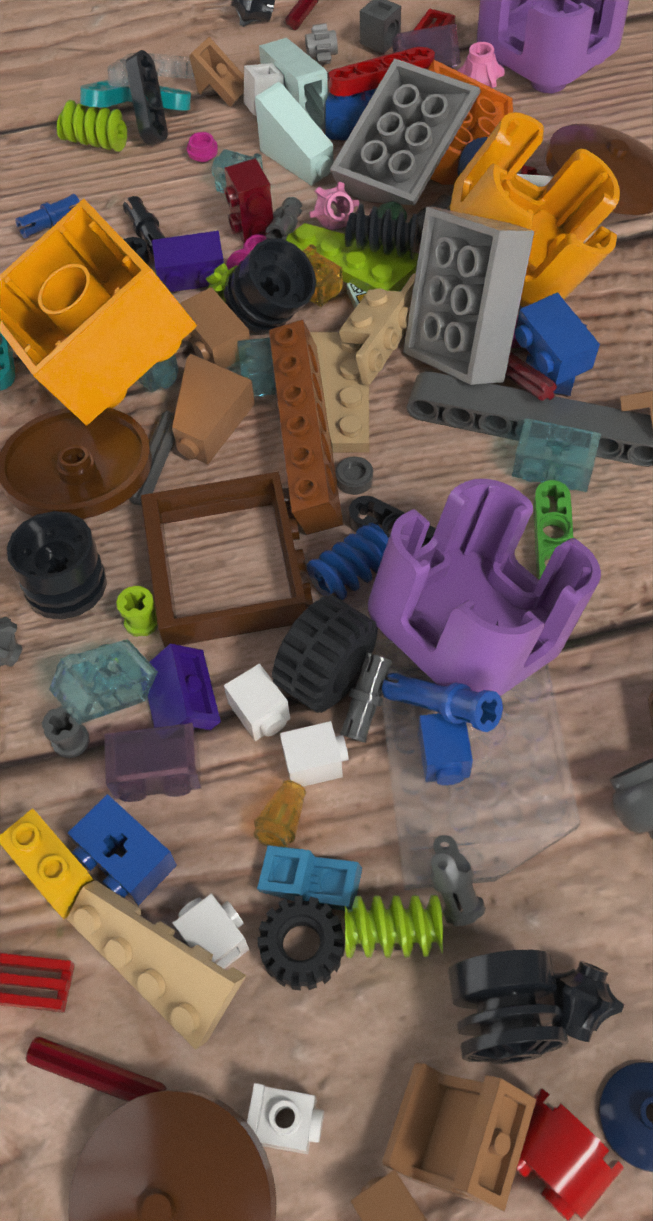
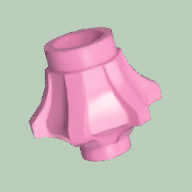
M488 42L472 44L465 63L457 70L491 88L496 87L497 78L504 76L505 72L504 68L496 60L493 45Z
M338 182L335 188L327 190L318 187L314 191L317 194L314 211L309 212L310 218L316 217L325 229L335 230L346 227L350 213L354 212L356 206H359V199L353 200L344 190L345 183ZM331 203H333L337 207V213L335 215L334 210L331 209Z

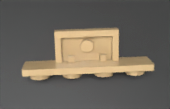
M413 273L401 292L369 289L339 330L342 343L362 344V347L356 354L362 384L370 385L407 331L416 273Z

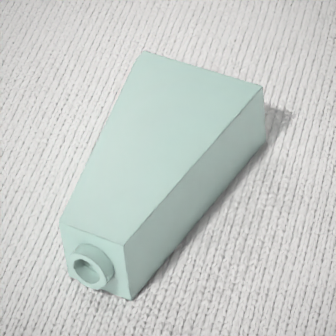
M288 38L259 45L260 63H274L284 75V87L318 127L325 129L326 100L328 97V79L325 68Z

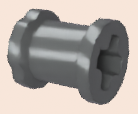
M60 706L56 709H51L44 716L42 721L44 734L51 741V746L56 754L64 758H74L87 749L90 742L89 733L81 723L79 714L75 709L69 706Z

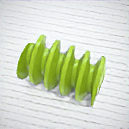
M68 100L57 120V135L61 140H69L74 143L80 142V144L84 145L90 144L94 147H102L108 150L113 149L120 152L124 149L127 142V126L122 119L121 111L118 109L110 112L107 107H102L99 110L98 107L88 108V106L80 103L77 105L75 101Z
M379 895L374 896L370 909H366L361 896H355L351 910H347L345 905L346 957L352 958L354 956L357 944H361L366 958L372 957L376 944L381 945L385 958H390L395 943L400 944L404 957H410L414 943L419 944L424 957H429L433 943H438L443 954L442 908L438 896H430L426 909L423 908L418 895H412L407 909H404L399 895H393L389 909H385Z

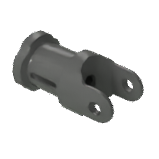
M440 835L433 843L435 855L431 859V867L433 869L430 876L434 889L441 892L446 906L443 912L447 923L454 926H465L474 923L483 916L486 907L483 899L476 896L471 882L474 874L469 861L459 852L457 843L451 836ZM447 842L449 846L442 847L441 843Z

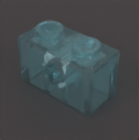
M525 418L515 455L512 477L541 483L548 480H556L565 484L569 490L587 492L601 433Z
M126 639L61 658L56 667L49 690L78 724H82L145 702L158 671Z

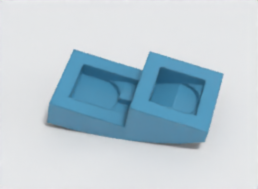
M268 845L257 890L291 901H295L294 896L302 895L303 901H310V897H314L319 900L321 906H324L326 903L334 910L345 911L346 905L347 910H351L355 896L358 893L363 868L359 862L315 857L310 850Z

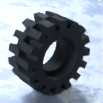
M301 895L294 896L295 901L288 903L286 899L279 901L280 907L277 910L271 907L266 913L268 918L266 922L261 921L259 927L260 937H258L260 956L271 977L274 976L280 985L285 987L288 984L292 986V990L301 991V986H308L309 990L317 988V983L322 980L324 984L331 979V973L338 971L341 965V957L344 956V936L338 916L332 914V908L326 903L324 906H321L319 900L314 897H310V901H303V896ZM294 927H310L316 931L320 938L318 951L307 960H295L289 957L283 949L284 938Z

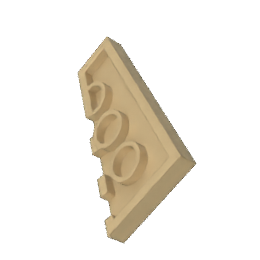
M310 332L317 346L332 452H369V385L362 384L356 361V354L362 347V344L342 343L339 332Z
M96 880L82 887L67 918L77 931L195 1050L209 1040L246 977L244 973L234 967L226 971L212 962L213 954L201 946L195 945L190 948L174 938L175 930L163 922L159 921L156 924H152L141 917V909Z

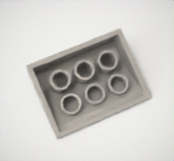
M394 59L330 168L336 183H345L344 190L347 194L368 202L415 205L480 94V87Z
M426 206L403 353L470 385L504 382L534 231L507 222Z

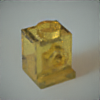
M310 244L303 250L313 265L316 276L315 293L310 301L321 307L329 299L336 297L343 288L342 267L317 253L316 246Z

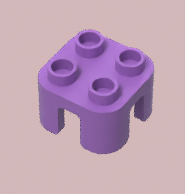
M480 0L477 42L492 44L498 64L508 67L530 80L532 87L537 91L557 93L563 90L566 84L571 83L594 66L601 64L619 49L630 0Z
M473 479L455 487L447 498L433 538L423 547L422 544L430 522L415 509L401 515L395 521L368 599V611L371 619L376 622V626L436 684L449 686L453 683H463L468 685L472 691L491 690L501 696L561 653L600 582L601 570L593 553L575 538H570L555 548L540 580L516 560L515 549L531 517L533 505L517 489L500 481Z

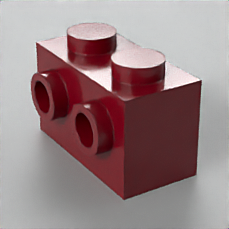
M254 158L225 167L227 187L224 188V192L230 207L228 221L233 234L238 233L243 243L254 235L266 236L268 234L266 229L273 220L270 182L260 164Z

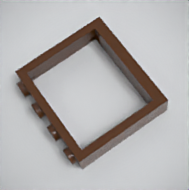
M279 471L141 495L158 630L164 648L169 644L186 645L291 626L307 607L313 604L310 582L302 583L300 573L307 572L303 549L295 550L293 541L300 540L298 524L295 517L288 518L287 509L291 508L289 488L282 489ZM272 505L291 598L177 618L164 524Z

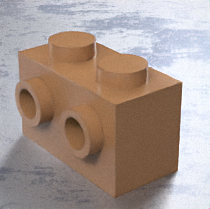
M212 287L179 303L197 325L194 330L182 339L183 341H190L197 357L227 368L252 354L249 329Z

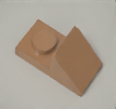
M210 37L189 55L197 90L200 95L211 86L231 107L244 94L243 73Z

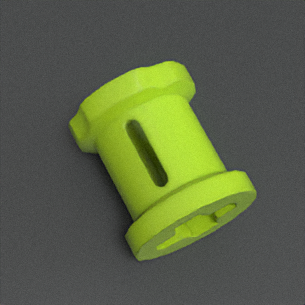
M132 586L119 594L116 602L117 609L121 616L124 617V627L127 632L135 637L148 636L154 633L158 628L151 592L142 586Z

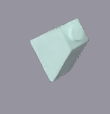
M277 82L255 96L260 151L311 186L331 173L330 168L334 163L333 143L283 84Z

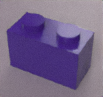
M219 230L152 240L156 274L170 292L209 287L210 283L207 282L206 278L214 273L215 268L224 263Z

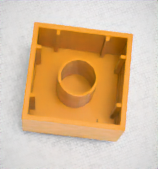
M82 199L0 274V333L31 374L86 426L106 408L112 409L124 399L130 386L157 362L165 361L173 356L179 349L182 339L197 327L196 323L154 271L85 199Z

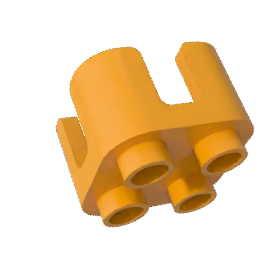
M512 112L502 118L456 179L450 210L507 222L534 231L520 300V306L526 307L557 292L565 300L615 248L617 234L603 226L599 227L585 243L583 242L617 206L620 189L611 169L599 157L586 149L576 150L550 182L543 187H538L518 176L517 172L542 143L544 126L541 122L526 114Z

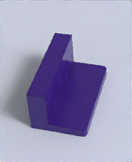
M169 644L143 667L142 673L157 740H168L184 726L212 730L221 723L203 650Z

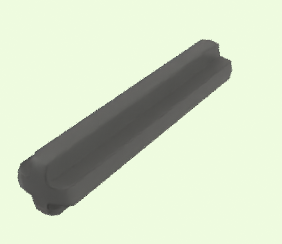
M164 411L161 414L149 442L152 453L149 475L142 487L129 499L134 505L142 506L141 495L150 494L154 491L175 440L172 430L175 412Z

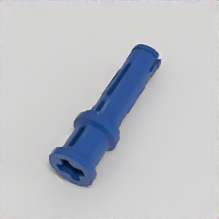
M399 673L387 675L389 680L397 681L398 683L385 679L383 681L382 693L386 699L439 712L450 723L460 724L467 722L471 723L478 731L489 732L498 725L502 717L503 702L500 695L495 691L483 690L476 692L463 683L442 686L406 677Z

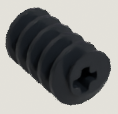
M360 203L356 212H352L349 215L345 232V246L351 247L356 239V245L359 250H364L369 242L371 252H377L381 245H383L385 255H390L396 246L398 257H404L409 249L410 257L413 260L420 230L418 214L414 213L409 223L405 222L404 211H400L396 220H392L391 209L387 208L383 217L380 218L378 217L377 206H373L369 215H365L364 204Z

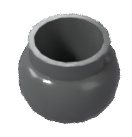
M653 758L618 773L609 780L615 790L612 798L613 806L622 824L635 833L648 832L651 839H653Z

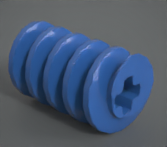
M369 523V525L360 527L356 534H349L344 539V542H337L331 550L322 552L319 555V559H312L306 564L309 578L319 594L329 596L334 593L339 599L344 600L347 597L344 585L356 592L360 588L357 576L366 583L373 579L370 569L377 574L389 539L377 524Z

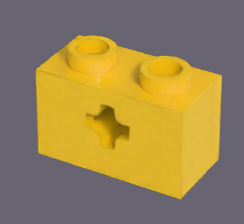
M33 808L0 834V845L63 920L67 918L82 887L94 881L88 871Z

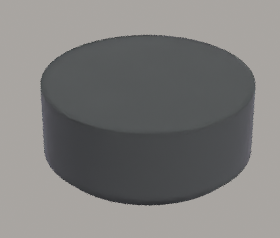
M355 456L343 459L336 467L338 488L351 495L362 494L369 490L373 484V467L370 462Z

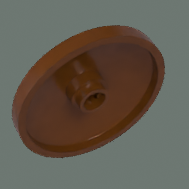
M571 124L558 129L553 134L545 153L546 164L553 177L576 150L586 149L599 157L611 169L617 179L620 196L617 206L612 211L613 213L644 215L653 212V150L623 132L594 124Z
M68 408L48 412L24 424L11 435L1 449L0 483L3 492L12 505L33 517L37 514L52 511L69 512L82 519L103 514L130 499L146 481L152 464V453L148 436L135 419L111 408H106L87 426Z
M184 1089L158 1091L137 1097L112 1112L91 1135L79 1157L73 1174L69 1194V1221H275V1181L270 1162L259 1138L250 1125L234 1109L210 1095Z

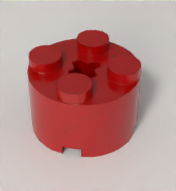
M540 1088L533 1096L536 1098V1102L516 1170L525 1178L532 1171L546 1185L540 1195L564 1219L569 1221L576 1214L583 1220L624 1167L618 1160H612L607 1164L603 1158L610 1150L562 1104L553 1110L543 1102L550 1094Z

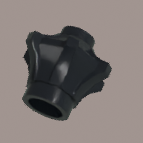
M231 0V6L236 8L239 15V25L246 26L254 21H270L275 0Z
M580 961L577 969L573 968L564 973H554L557 985L556 990L553 992L554 1005L562 1009L563 1017L559 1021L552 1023V1026L566 1029L568 1036L580 1041L590 1042L593 1031H597L603 1021L610 1016L622 1012L624 1003L615 997L609 984L606 982L607 971L593 964Z

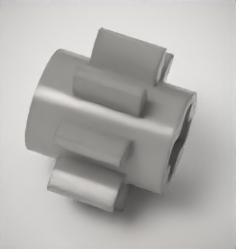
M327 23L312 25V33L305 34L307 55L311 58H316V62L320 65L328 64L332 61L331 55L338 54L335 30L327 31Z

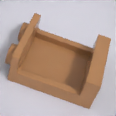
M416 1062L382 1163L385 1167L391 1170L395 1169L397 1173L417 1183L505 1212L536 1098L502 1078L486 1075L484 1082L446 1075L427 1064Z

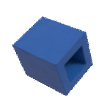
M441 713L420 715L418 737L425 783L437 781L439 785H454L462 782L464 778H470L473 758L467 723H450L443 718Z

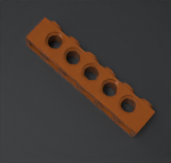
M302 319L270 329L269 335L291 511L306 535L343 526L317 346Z

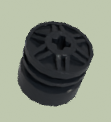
M268 238L257 243L245 259L229 275L224 288L225 302L249 330L256 333H269L270 329L285 325L314 295L316 276L313 265L306 254L295 244L279 238Z
M59 511L37 514L23 522L12 533L7 545L8 562L19 581L27 602L36 613L52 619L63 620L72 618L92 609L103 597L107 585L105 568L97 552V546L91 529L82 518L69 512Z
M532 949L494 952L475 956L449 967L448 975L453 1005L460 1008L477 1009V1013L457 1023L459 1034L477 1036L461 1043L462 1060L490 1062L492 1064L519 1063L537 1059L545 1053L558 1050L568 1044L566 1029L547 1026L559 1021L563 1017L562 1009L556 1005L537 1004L536 1001L553 993L557 988L551 957L547 952Z

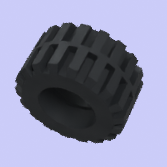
M330 594L329 596L321 597L297 618L284 637L272 670L273 682L317 713L325 712L337 704L359 679L366 652L372 654L375 648L378 634L376 622L334 595Z

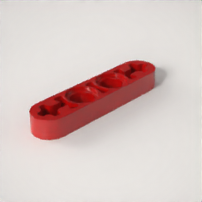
M414 47L336 68L329 72L328 91L332 95L345 97L376 89L394 59L428 70L433 60H435V51L427 47Z

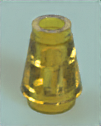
M290 780L282 782L280 788H278L254 820V826L256 827L254 837L257 841L266 847L268 845L287 847L288 843L295 841L306 790L303 786Z

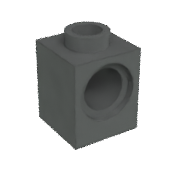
M371 0L360 10V44L384 54L401 39V5L389 0Z

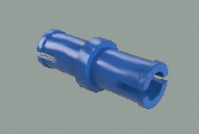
M73 193L69 197L55 203H43L40 205V209L22 217H17L15 219L17 227H24L30 224L20 229V234L26 239L42 230L51 229L75 207L69 208L70 206L80 202L79 198Z

